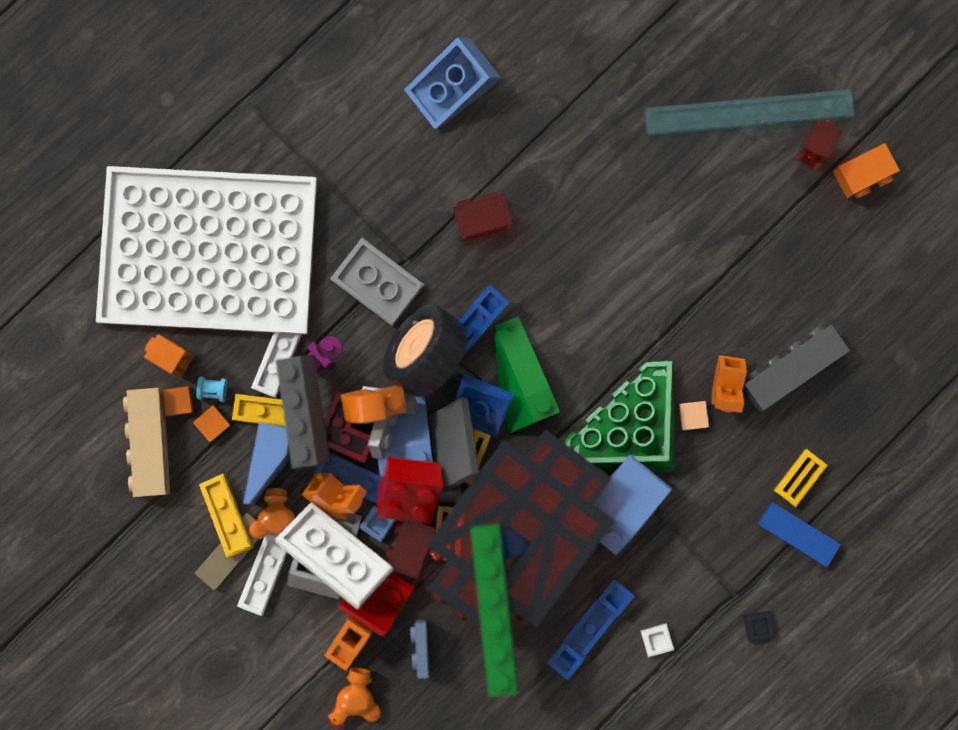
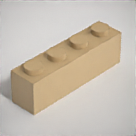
M161 388L126 390L127 397L123 398L125 413L128 412L125 436L126 439H130V449L127 450L126 458L127 464L131 465L132 476L128 478L129 491L133 492V497L170 494L166 417L162 394L164 389Z

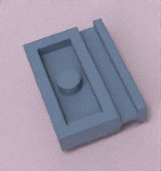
M427 619L416 620L415 627L410 628L411 643H416V654H412V670H417V678H428Z

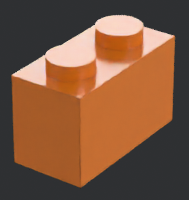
M886 143L838 166L833 173L846 198L848 199L855 195L859 199L871 192L870 187L876 184L883 187L894 181L893 175L900 170Z
M159 334L156 338L152 337L145 347L146 354L144 358L178 377L183 376L195 357L194 354Z

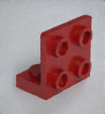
M391 572L358 609L345 599L342 600L338 608L349 617L368 627L371 631L385 636L415 586Z

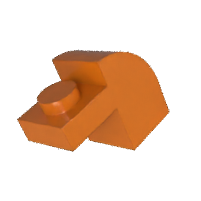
M719 355L712 388V404L715 405V409H720L727 413H742L744 406L742 390L747 374L745 359Z
M395 385L378 390L362 389L341 394L345 421L348 422L378 421L386 419L388 416L407 412L404 392L401 386Z
M315 473L302 495L326 514L346 520L349 514H354L361 507L362 500L367 491L360 485L344 486L331 473Z
M349 617L324 656L346 671L373 631L354 618Z

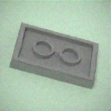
M363 238L360 239L330 278L392 327L425 286Z

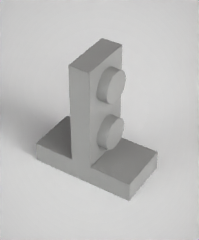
M363 386L362 389L378 390L381 388ZM404 392L407 410L404 414L416 415L418 409L416 397ZM398 414L374 422L368 444L372 458L383 459L385 449L389 450L391 445L390 430L392 426L396 425Z

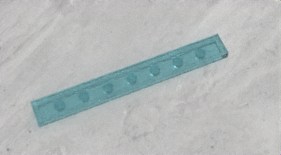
M840 90L645 108L644 115L646 134L651 136L847 118L854 116L852 91Z

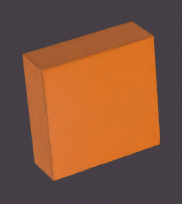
M189 386L162 390L165 416L193 413Z
M214 405L193 422L210 443L231 426Z

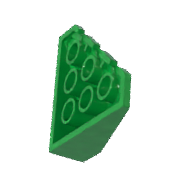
M646 362L639 368L641 374L631 384L626 381L612 394L615 398L604 409L599 406L585 420L588 424L577 435L572 432L565 440V444L597 468L618 469L631 454L651 472L675 471L676 439L673 362ZM564 458L565 465L576 466L572 462Z

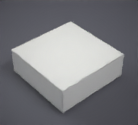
M666 623L640 630L648 657L674 650Z

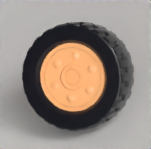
M436 305L422 307L410 315L392 337L384 356L383 370L385 376L392 383L401 386L405 392L415 397H423L435 392L447 380L460 387L464 375L482 381L480 376L475 375L473 371L460 363L468 341L465 326L449 312Z

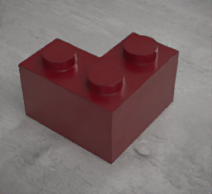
M336 392L324 420L328 447L367 463L371 454L368 446L370 436L353 429L355 423L345 421L341 394Z

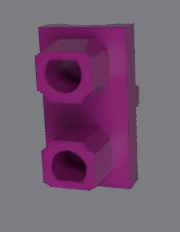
M332 336L324 338L320 345L312 342L307 347L311 351L308 355H314L317 374L324 367L331 370L336 366V363L332 360L338 358L343 350L340 340Z

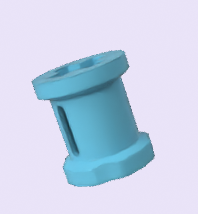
M200 376L197 383V399L213 398L219 399L220 402H225L227 379L222 378L221 381L206 380L205 377Z

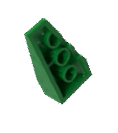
M519 317L494 326L498 388L514 393L504 419L509 433L560 413Z

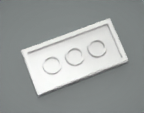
M312 502L275 540V543L356 609L368 599L393 571L391 565Z

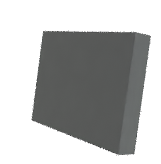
M460 397L428 416L434 462L441 464L442 492H447L479 475L468 398Z

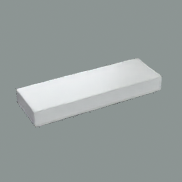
M273 333L251 387L252 389L277 398L280 386L276 360L293 357L302 334Z
M272 534L266 535L263 539L237 607L263 616L288 553L275 543L278 536Z

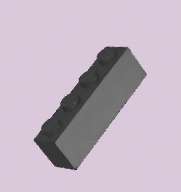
M822 325L818 326L808 333L811 338L804 343L801 340L796 341L787 348L788 354L782 358L779 354L766 362L768 366L760 373L756 369L746 376L743 391L758 412L764 411L850 351L832 325L825 328Z
M314 355L276 360L292 468L330 462Z

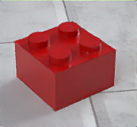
M387 457L377 491L378 518L430 524L443 487L441 464Z

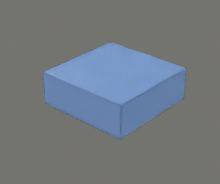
M374 505L359 528L382 542L396 520L378 518L377 507Z

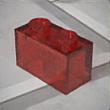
M818 119L806 132L794 159L816 170L819 169L830 158L842 130L838 129L837 125L830 120Z
M497 192L488 193L482 196V200L473 202L472 199H466L458 202L457 207H453L462 242L512 228V220L504 194L498 195Z
M399 520L394 532V536H397L398 539L395 547L389 546L384 561L389 562V565L393 567V571L418 579L429 549L426 545L433 537L436 527L420 522H402Z

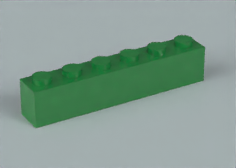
M501 523L471 527L489 697L517 694L519 686Z

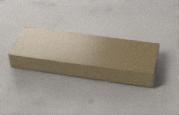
M247 512L242 519L254 546L259 539L253 538L250 535L249 527L257 519ZM220 543L194 574L215 591L251 549L227 558Z

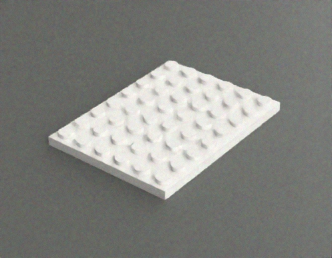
M107 166L96 323L308 334L317 178Z

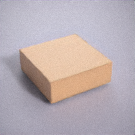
M706 401L678 404L681 430L709 427Z

